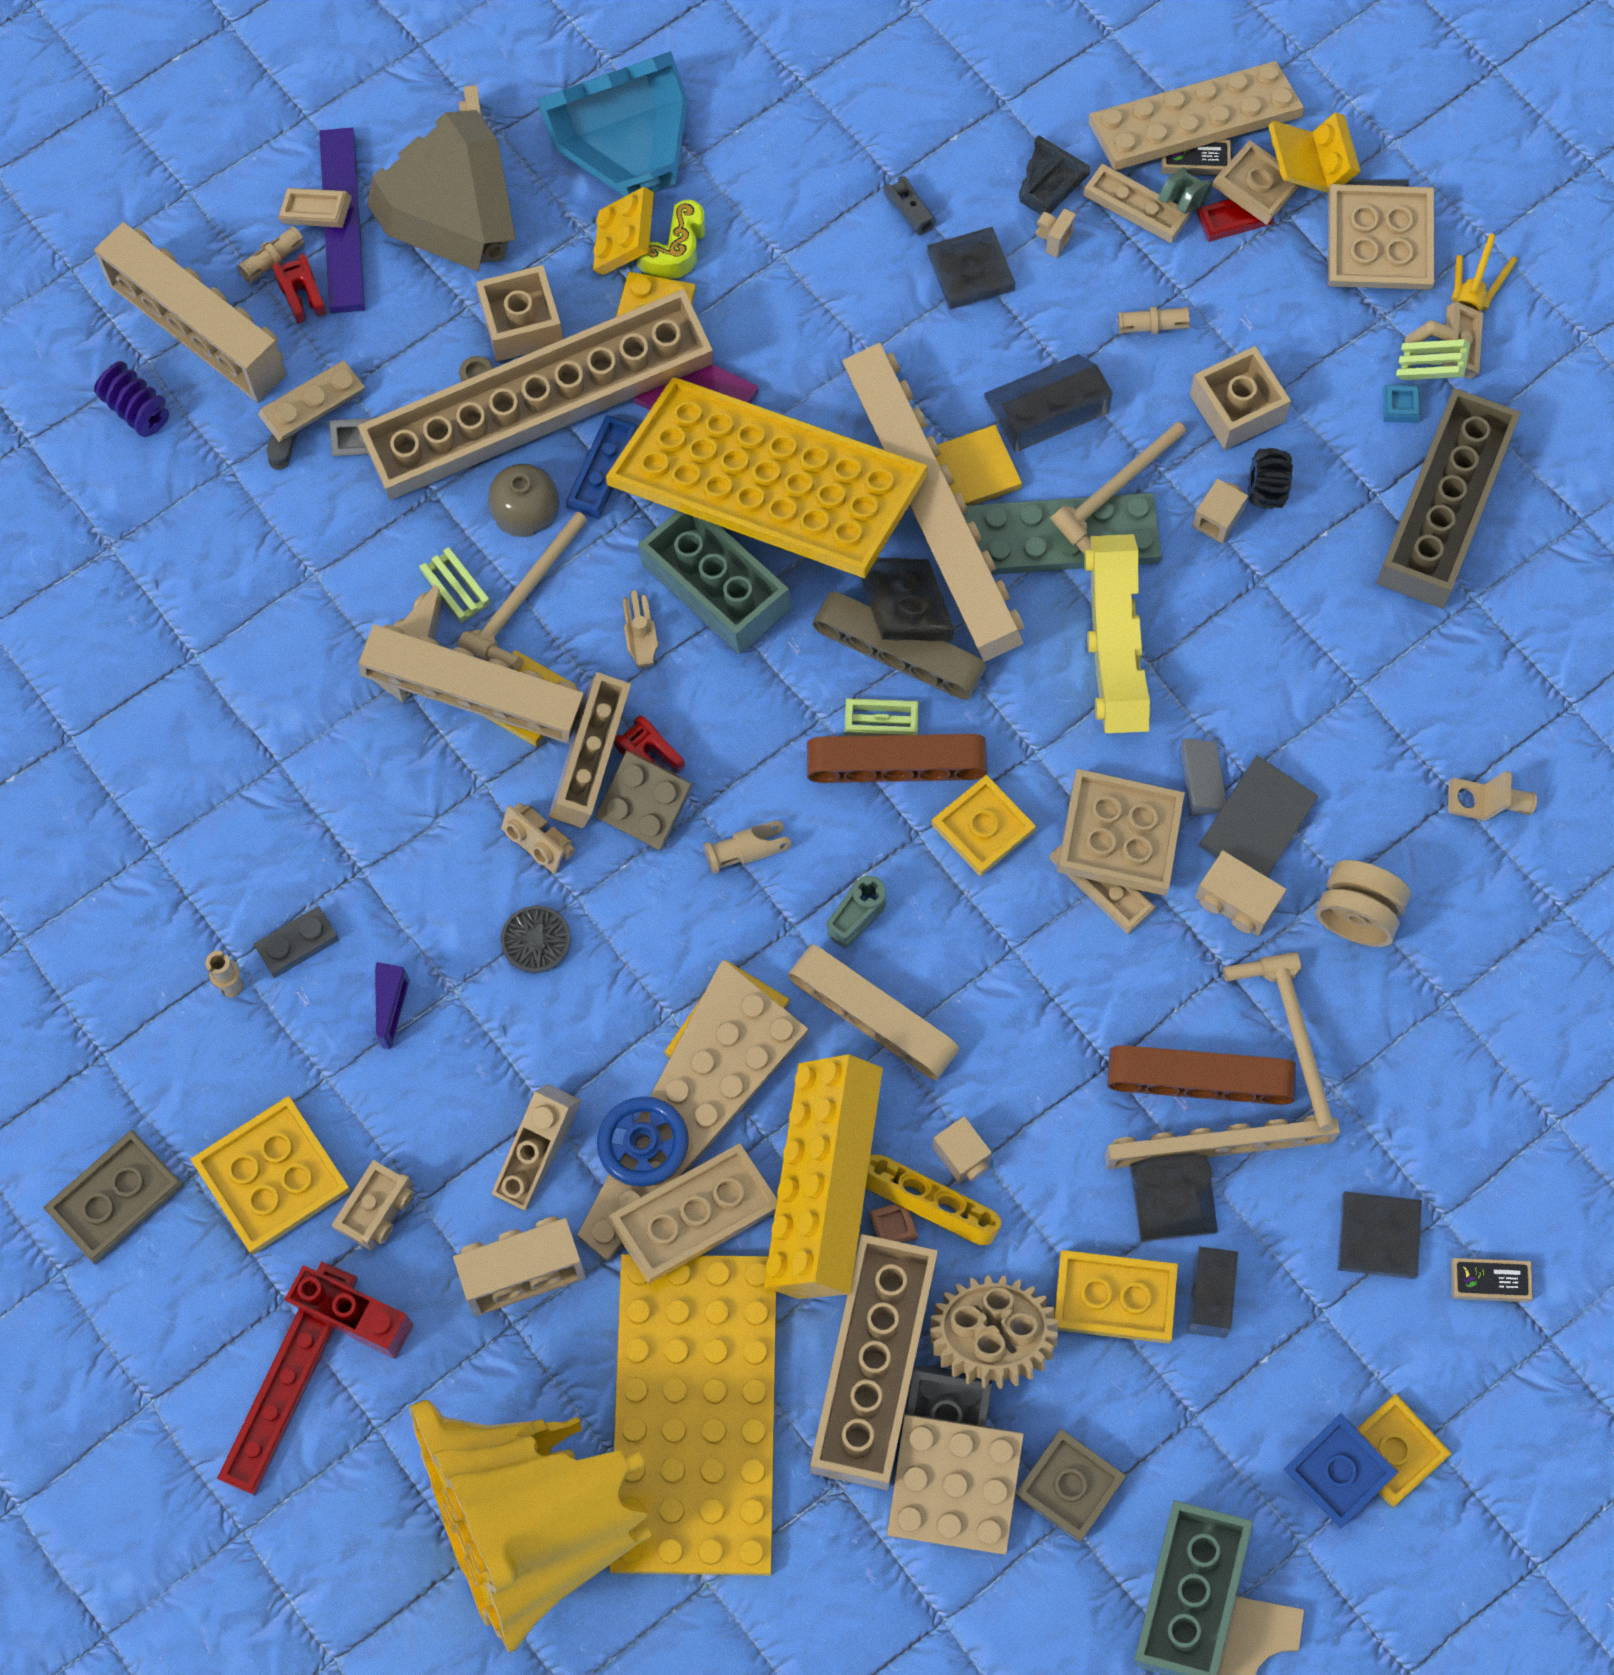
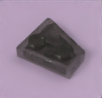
M1038 135L1034 142L1035 150L1032 159L1029 160L1026 168L1027 176L1022 181L1019 191L1020 203L1042 215L1043 212L1051 214L1090 175V169L1088 164Z

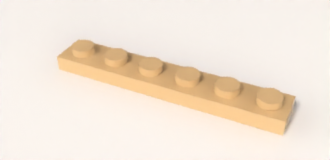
M1312 1115L1303 1118V1122L1288 1124L1286 1119H1276L1266 1122L1264 1127L1250 1128V1125L1245 1123L1235 1124L1227 1127V1131L1212 1133L1210 1128H1199L1190 1131L1187 1136L1174 1137V1134L1170 1132L1158 1133L1151 1136V1140L1136 1141L1135 1137H1123L1115 1139L1113 1144L1107 1146L1105 1152L1107 1169L1329 1144L1334 1143L1340 1134L1337 1118H1333L1335 1127L1330 1131L1321 1132L1316 1116Z

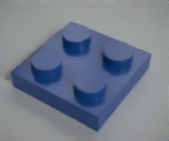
M1342 1413L1283 1469L1340 1529L1399 1472Z

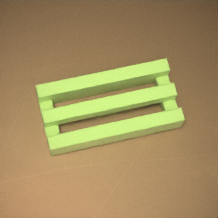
M1465 339L1402 343L1401 350L1404 352V356L1399 357L1398 363L1402 366L1401 369H1397L1396 376L1401 380L1464 377L1470 343ZM1458 362L1457 366L1411 368L1412 365L1416 364L1439 365Z
M448 547L443 550V555L440 557L436 555L431 558V563L428 565L423 563L419 567L421 573L431 586L436 585L439 587L442 600L462 624L489 606L490 600ZM450 563L479 602L476 604L473 602L445 564ZM437 569L440 571L467 606V610L462 611L435 576L434 571Z
M846 698L844 736L917 735L919 701ZM853 710L911 712V716L853 714ZM852 724L901 725V726H910V727L873 726V725H852Z

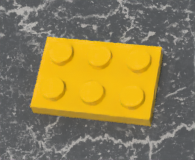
M1061 1250L1054 1319L1058 1320V1331L1170 1344L1172 1341L1178 1264Z

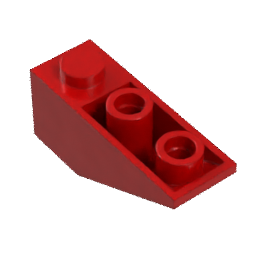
M305 1265L300 1269L284 1299L291 1305L347 1336L393 1359H396L414 1325L407 1314Z

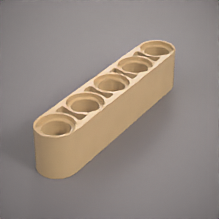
M810 944L787 974L789 979L804 992L932 1080L939 1079L960 1050L959 1046L946 1034L816 945Z

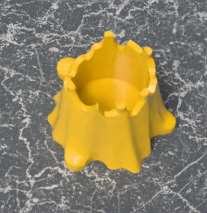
M423 1400L409 1406L413 1421L412 1426L421 1450L420 1456L430 1478L431 1490L440 1510L441 1519L454 1555L467 1579L486 1627L493 1626L497 1637L501 1638L509 1653L519 1648L534 1625L559 1601L629 1552L636 1545L652 1537L648 1525L633 1531L631 1530L647 1517V1512L643 1506L625 1505L618 1498L620 1484L630 1472L644 1467V1461L639 1451L624 1457L622 1451L618 1450L581 1460H575L571 1449L550 1452L555 1445L568 1438V1436L582 1431L581 1421L578 1416L566 1422L546 1423L543 1419L485 1425L446 1417L429 1400Z

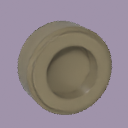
M470 357L460 366L461 382L494 367L485 357Z

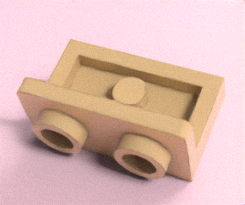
M373 1160L331 1226L336 1231L373 1252L378 1243L382 1245L391 1234L393 1229L391 1222L398 1210L404 1211L414 1196V1191L412 1190L414 1185L410 1177L405 1174L399 1175Z

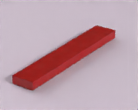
M322 1261L317 1269V1272L353 1289L358 1281L357 1276ZM298 1309L217 1477L219 1481L251 1495H256L335 1328Z

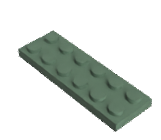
M1154 493L1114 495L1085 520L1088 532L1086 535L1090 540L1091 536L1134 534L1138 547V565L1160 563L1162 556ZM1090 497L967 506L968 512L963 514L967 523L974 521L980 533L982 541L977 543L980 551L988 550L994 562L996 570L991 572L992 575L1084 568V554L1076 544L1072 545L1051 521L1050 517L1064 505L1073 507L1076 510Z

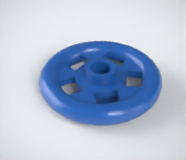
M635 1097L619 1103L606 1115L600 1125L597 1136L598 1156L606 1171L616 1180L636 1187L656 1185L671 1177L682 1165L689 1145L688 1130L683 1117L672 1105L654 1097ZM650 1112V1123L640 1122L634 1124L633 1114ZM669 1124L673 1138L662 1141L658 1127ZM616 1128L627 1130L624 1135L623 1145L612 1143ZM642 1137H647L650 1139V1144L646 1148H638L637 1141ZM662 1151L667 1159L654 1169L648 1161ZM625 1154L639 1161L634 1170H630L620 1163Z

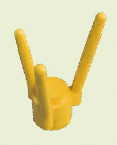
M1491 233L1488 236L1475 277L1467 279L1466 283L1463 284V256L1457 255L1454 291L1451 301H1456L1480 312L1482 310L1488 311L1492 298L1517 262V257H1511L1487 292L1486 284L1482 281L1495 241V234Z

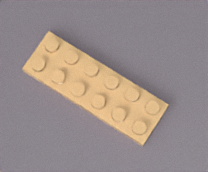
M1273 61L1090 113L1088 123L1112 168L1116 171L1266 128L1272 121L1283 123L1301 118L1304 107L1277 61Z

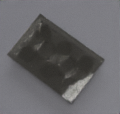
M877 558L865 579L861 577L882 640L951 641L955 630L929 559Z

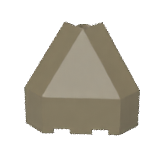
M477 110L446 112L435 121L437 127L423 139L418 136L398 153L401 157L387 170L382 167L372 176L367 205L388 236L479 272L480 263L505 260L508 241L516 240L497 138Z

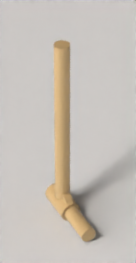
M1180 422L1172 425L1076 510L1073 507L1064 505L1050 517L1051 521L1072 545L1076 544L1083 554L1084 550H1090L1091 540L1086 535L1088 532L1085 520L1186 433L1184 425Z
M576 512L482 631L477 629L471 632L465 631L461 634L458 641L459 648L466 649L472 652L474 656L488 661V659L500 660L506 663L510 669L516 671L522 668L523 659L499 648L495 636L586 524L587 518L582 513Z
M1292 952L1259 958V961L1223 967V975L1226 982L1262 976V978L1271 982H1277L1319 1130L1321 1132L1332 1130L1335 1127L1292 981L1301 972L1298 953Z

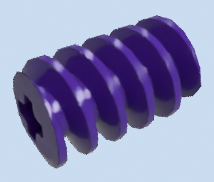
M115 362L98 378L94 386V392L102 402L107 404L108 408L115 411L118 417L126 421L128 426L134 428L138 435L142 437L153 435L168 421L169 411L164 409L166 404L165 398L161 395L156 396V390L153 387H147L144 379H137V373L134 370H128L125 362Z

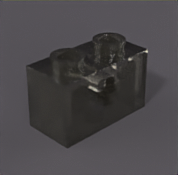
M1199 1246L1193 1261L1187 1333L1226 1338L1232 1328L1238 1251Z

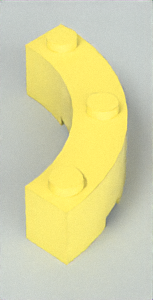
M1134 534L1091 536L1090 550H1084L1085 572L1091 571L1093 631H1087L1088 653L1095 654L1099 698H1095L1096 720L1103 721L1105 734L1149 732L1150 697L1145 670H1140V659L1142 656L1139 615H1136L1135 599H1132L1131 594H1139L1138 547Z

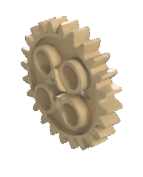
M986 1275L984 1284L981 1285L974 1278H970V1288L966 1289L962 1285L956 1284V1296L945 1292L944 1304H935V1315H931L930 1343H933L934 1356H941L942 1368L952 1365L953 1377H957L963 1372L966 1373V1384L968 1385L975 1378L981 1379L982 1388H986L990 1380H995L997 1387L1002 1389L1005 1379H1009L1012 1384L1019 1386L1020 1375L1032 1380L1033 1368L1044 1371L1045 1359H1053L1054 1348L1058 1345V1320L1054 1319V1307H1046L1047 1297L1045 1295L1035 1298L1034 1286L1027 1288L1025 1291L1021 1290L1020 1279L1010 1286L1007 1285L1006 1276H1002L998 1283H993L991 1277Z

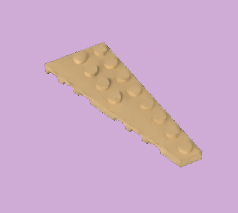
M725 960L719 964L650 1097L661 1099L672 1105L685 1121L689 1145L682 1165L667 1180L647 1187L624 1184L609 1174L577 1234L585 1244L606 1262L623 1245L608 1222L609 1215L686 1173L809 1033V1029ZM641 1112L636 1123H650V1112ZM669 1124L658 1127L662 1141L673 1138ZM642 1137L637 1141V1147L642 1149L650 1144V1139L647 1137ZM660 1151L648 1162L655 1169L665 1162L667 1157ZM625 1154L620 1163L626 1168L634 1170L639 1161Z

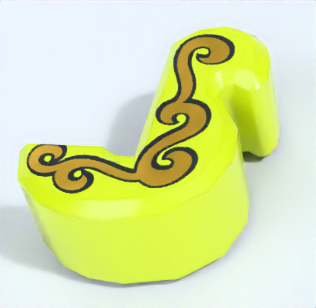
M690 199L682 200L674 205L668 245H662L659 242H649V252L636 258V265L644 274L666 279H677L692 271L697 263L696 237L703 239L705 236L706 227L703 207L695 200Z

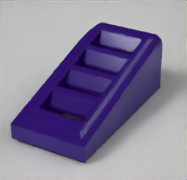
M377 962L375 967L376 1034L382 1048L390 1049L393 1045L410 980L404 967Z

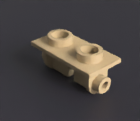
M518 803L514 808L511 805L507 806L501 830L506 833L510 840L517 842L530 853L536 862L544 865L553 874H556L562 857L567 860L575 852L572 841L554 826L543 833L541 830L547 826L548 821L532 809L529 804L524 806L522 803Z

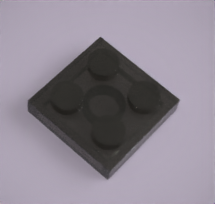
M993 227L927 245L928 257L949 309L1015 291L1016 283Z
M1344 1191L1341 1202L1337 1270L1416 1279L1419 1264L1422 1200Z

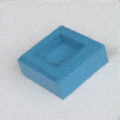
M1384 385L1382 390L1383 422L1418 423L1421 417L1420 386Z

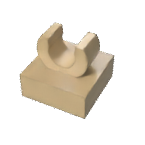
M1064 208L1057 219L1049 213H1042L1037 221L1039 227L1036 235L1047 240L1045 253L1056 258L1059 257L1074 232L1075 213Z

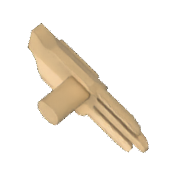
M633 590L631 591L634 611L633 621L631 619L628 598L624 597L623 599L626 620L624 631L627 650L633 657L637 668L654 666V657L658 649L655 624L650 617L646 595L641 596L643 617L640 614L637 592Z

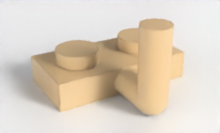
M1455 301L1447 306L1445 325L1430 320L1405 337V343L1423 342L1432 335L1442 340L1465 339L1470 343L1464 377L1471 379L1478 375L1480 370L1483 312ZM1458 362L1443 363L1442 367L1457 366Z

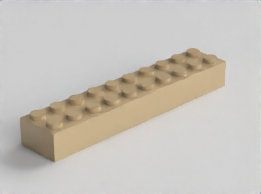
M681 289L358 425V429L389 501L665 385L669 383L672 377L681 378L712 365L713 349L685 290Z

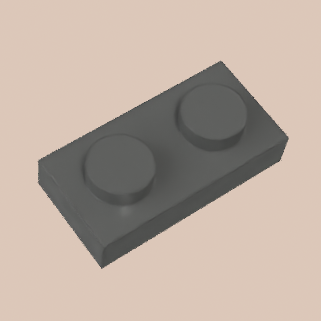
M317 906L254 943V946L272 976L276 978L339 941V938L321 908Z

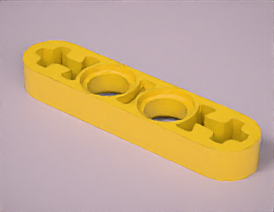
M870 1155L866 1182L868 1190L975 1244L989 1245L995 1241L1002 1223L996 1212L886 1156ZM904 1187L915 1188L922 1195L911 1194ZM939 1204L951 1206L956 1212L944 1211L940 1208Z

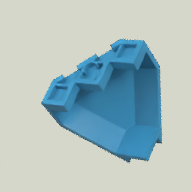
M671 51L537 99L554 149L623 196H627L642 187H646L654 192L676 185L688 99Z

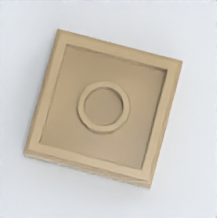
M1251 140L1245 144L1218 174L1211 185L1266 225L1301 187V185L1284 181L1279 171L1278 160Z

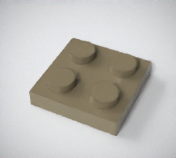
M626 751L597 812L596 818L658 850H663L695 783L632 751Z
M1060 1429L1016 1491L1015 1497L1078 1543H1081L1126 1478V1475Z

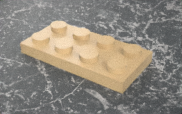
M739 1143L611 1213L608 1217V1222L647 1283L651 1284L775 1214L777 1198Z

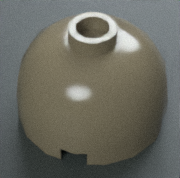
M530 464L512 465L498 473L490 484L488 495L490 514L496 521V525L502 531L512 536H533L535 531L541 530L543 527L546 530L550 527L558 515L560 502L554 481L543 469Z

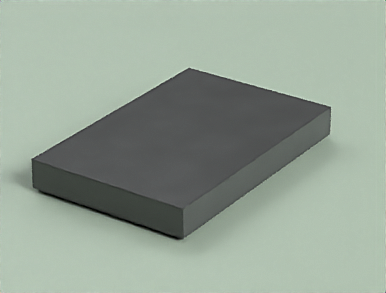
M1256 755L1198 846L1218 858L1223 850L1268 877L1318 798V795Z

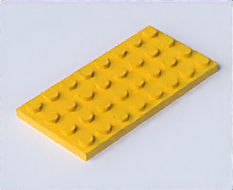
M672 377L606 475L607 485L865 579L927 477L928 466Z
M621 1254L614 1451L621 1450L624 1457L639 1451L644 1461V1467L630 1472L620 1484L618 1498L625 1505L643 1506L647 1512V1517L631 1530L633 1531L648 1525L652 1537L636 1545L629 1552L610 1564L611 1574L771 1576L776 1291L764 1288L768 1256H699L648 1284L631 1256Z

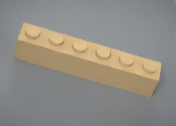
M373 624L358 662L360 676L568 744L583 706L584 692L578 691L579 689L571 683L559 681L556 684L544 680L542 675L531 670L519 672L510 669L506 663L497 659L485 661L474 657L472 652L463 648L454 647L452 650L439 646L436 640L426 636L415 638L405 635L403 630L393 625L381 627Z

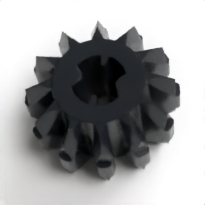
M1276 448L1257 450L1252 458L1248 478L1249 500L1254 506L1273 509L1282 508L1286 504V501L1289 499L1293 478V465L1290 453Z

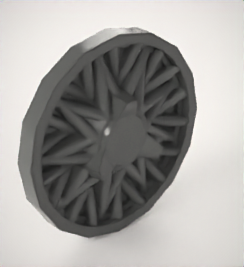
M538 905L524 907L512 914L504 924L500 938L503 954L509 963L520 971L533 974L548 972L561 964L568 954L571 943L569 926L562 915L549 907Z

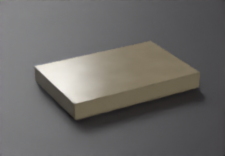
M131 1129L43 1208L96 1265L184 1185Z

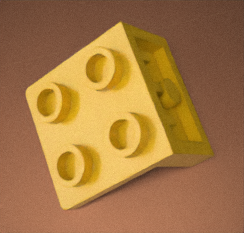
M1334 112L1313 132L1277 121H1272L1268 125L1272 145L1279 164V171L1284 181L1328 193L1330 184L1345 185L1360 172L1345 115Z

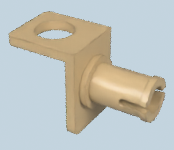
M1504 771L1486 784L1452 778L1449 780L1448 812L1482 821L1489 820L1503 810L1519 812L1529 816L1536 809L1537 795L1531 791L1527 792L1511 788L1512 774L1508 771ZM1461 789L1472 793L1475 801L1472 808H1466L1460 804L1458 792Z

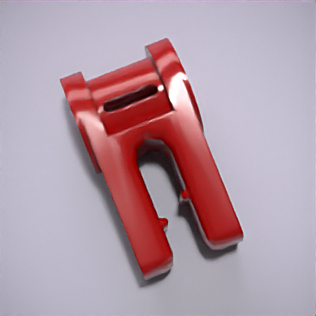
M304 253L297 255L298 259L283 265H279V263L272 264L282 294H285L297 324L303 323L306 320L301 297L297 295L299 290L306 291L310 308L314 309L317 316L327 314L315 284L311 267Z
M642 715L637 716L633 720L634 725L623 735L617 734L615 736L613 744L623 757L626 751H632L656 763L646 753L651 751L662 760V764L665 763L675 773L680 772L685 767L684 759Z

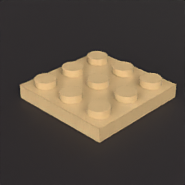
M1330 184L1328 189V286L1432 290L1434 286V188Z
M1076 769L1057 872L1166 896L1170 886L1185 792Z
M905 1414L887 1536L1006 1555L1024 1433Z

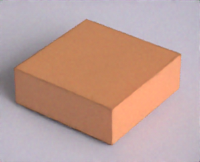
M895 1203L869 1211V1217L876 1237L902 1243L918 1239L909 1210Z

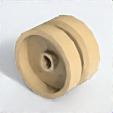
M1356 860L1336 862L1326 884L1329 890L1323 892L1314 913L1317 920L1326 929L1354 943L1370 947L1391 945L1400 925L1397 917L1404 914L1412 895L1409 886L1389 871L1369 863Z

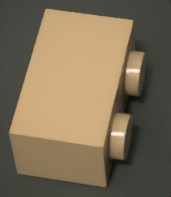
M1222 850L1200 883L1195 898L1200 900L1201 906L1207 911L1214 914L1221 913L1231 919L1232 924L1238 930L1247 934L1252 932L1259 937L1282 902L1287 889Z

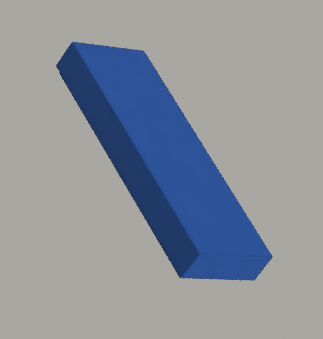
M606 414L566 500V508L600 519L613 490V487L607 485L606 475L639 425Z

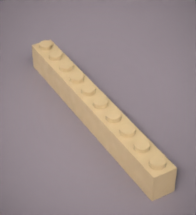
M879 342L842 360L883 450L928 466V475L911 501L910 507L983 662L1024 644L1019 631L1025 629L1016 609L1009 612L1005 601L1011 599L1002 579L996 582L993 579L991 572L996 570L994 562L988 550L981 552L977 545L978 542L982 541V538L974 521L967 523L963 516L964 513L968 512V509L960 492L953 495L949 485L955 482L946 463L939 466L935 458L941 455L934 437L931 435L926 438L922 431L923 428L927 427V423L920 408L917 407L912 410L909 401L914 399L906 379L898 381L895 373L901 370L893 352L886 354Z

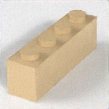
M596 672L584 698L549 812V818L582 829L590 819L631 683Z

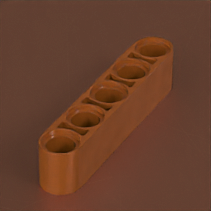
M978 734L826 736L812 738L806 743L807 778L817 783L977 780L987 774L986 739Z
M1123 1045L1114 1046L1109 1049L1107 1086L1111 1090L1273 1105H1286L1295 1102L1296 1063L1288 1059Z

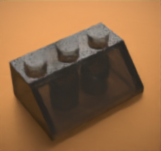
M1077 354L985 392L984 397L1016 453L1108 414L1113 392L1097 364Z

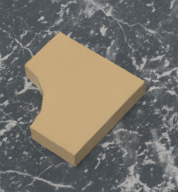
M1238 1597L1220 1675H1256L1257 1669L1267 1658L1280 1652L1299 1651L1304 1610Z

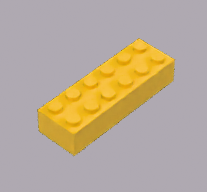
M850 1054L798 1063L792 1107L789 1113L786 1146L783 1151L782 1172L777 1190L778 1197L775 1217L771 1229L772 1236L766 1263L764 1288L796 1299L847 1295L851 1293L883 1072L882 1067Z

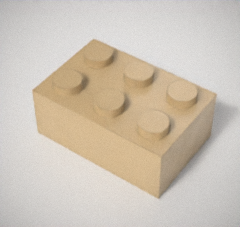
M556 1216L545 1218L537 1222L534 1229L522 1233L519 1229L507 1231L498 1236L499 1241L484 1246L482 1242L473 1243L460 1249L461 1254L453 1256L466 1300L475 1317L586 1279L566 1218L560 1220Z

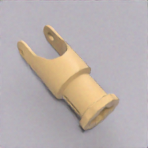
M777 820L733 833L732 838L713 844L710 842L704 843L705 855L712 873H718L721 868L739 862L745 865L788 850L792 843L788 837H781L771 841L765 840L781 833L784 829L783 823Z

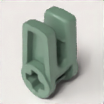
M1181 167L1178 172L1167 179L1158 200L1164 203L1176 200L1179 202L1177 209L1186 214L1198 210L1199 207L1204 205L1213 186L1211 185L1213 182L1207 179L1202 181L1189 174V169Z
M864 876L855 882L827 921V935L835 943L843 948L849 947L884 911L886 889L883 882L874 876ZM872 893L876 895V900L868 898L866 901L862 900L863 894L868 897Z

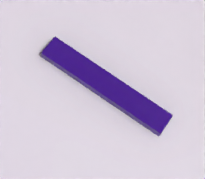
M353 127L319 130L322 189L347 191L351 196L343 228L325 227L330 313L364 311L365 298L355 133Z

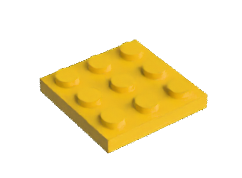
M289 1095L190 1158L252 1256L351 1192Z

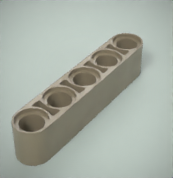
M832 591L828 593L812 622V626L820 634L959 699L968 700L971 698L987 668L986 664L979 657L839 592Z

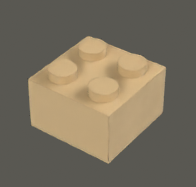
M543 265L476 282L480 306L497 362L529 354L563 339L560 319Z
M1256 346L1194 374L1190 390V397L1224 450L1285 422L1291 404L1290 398Z

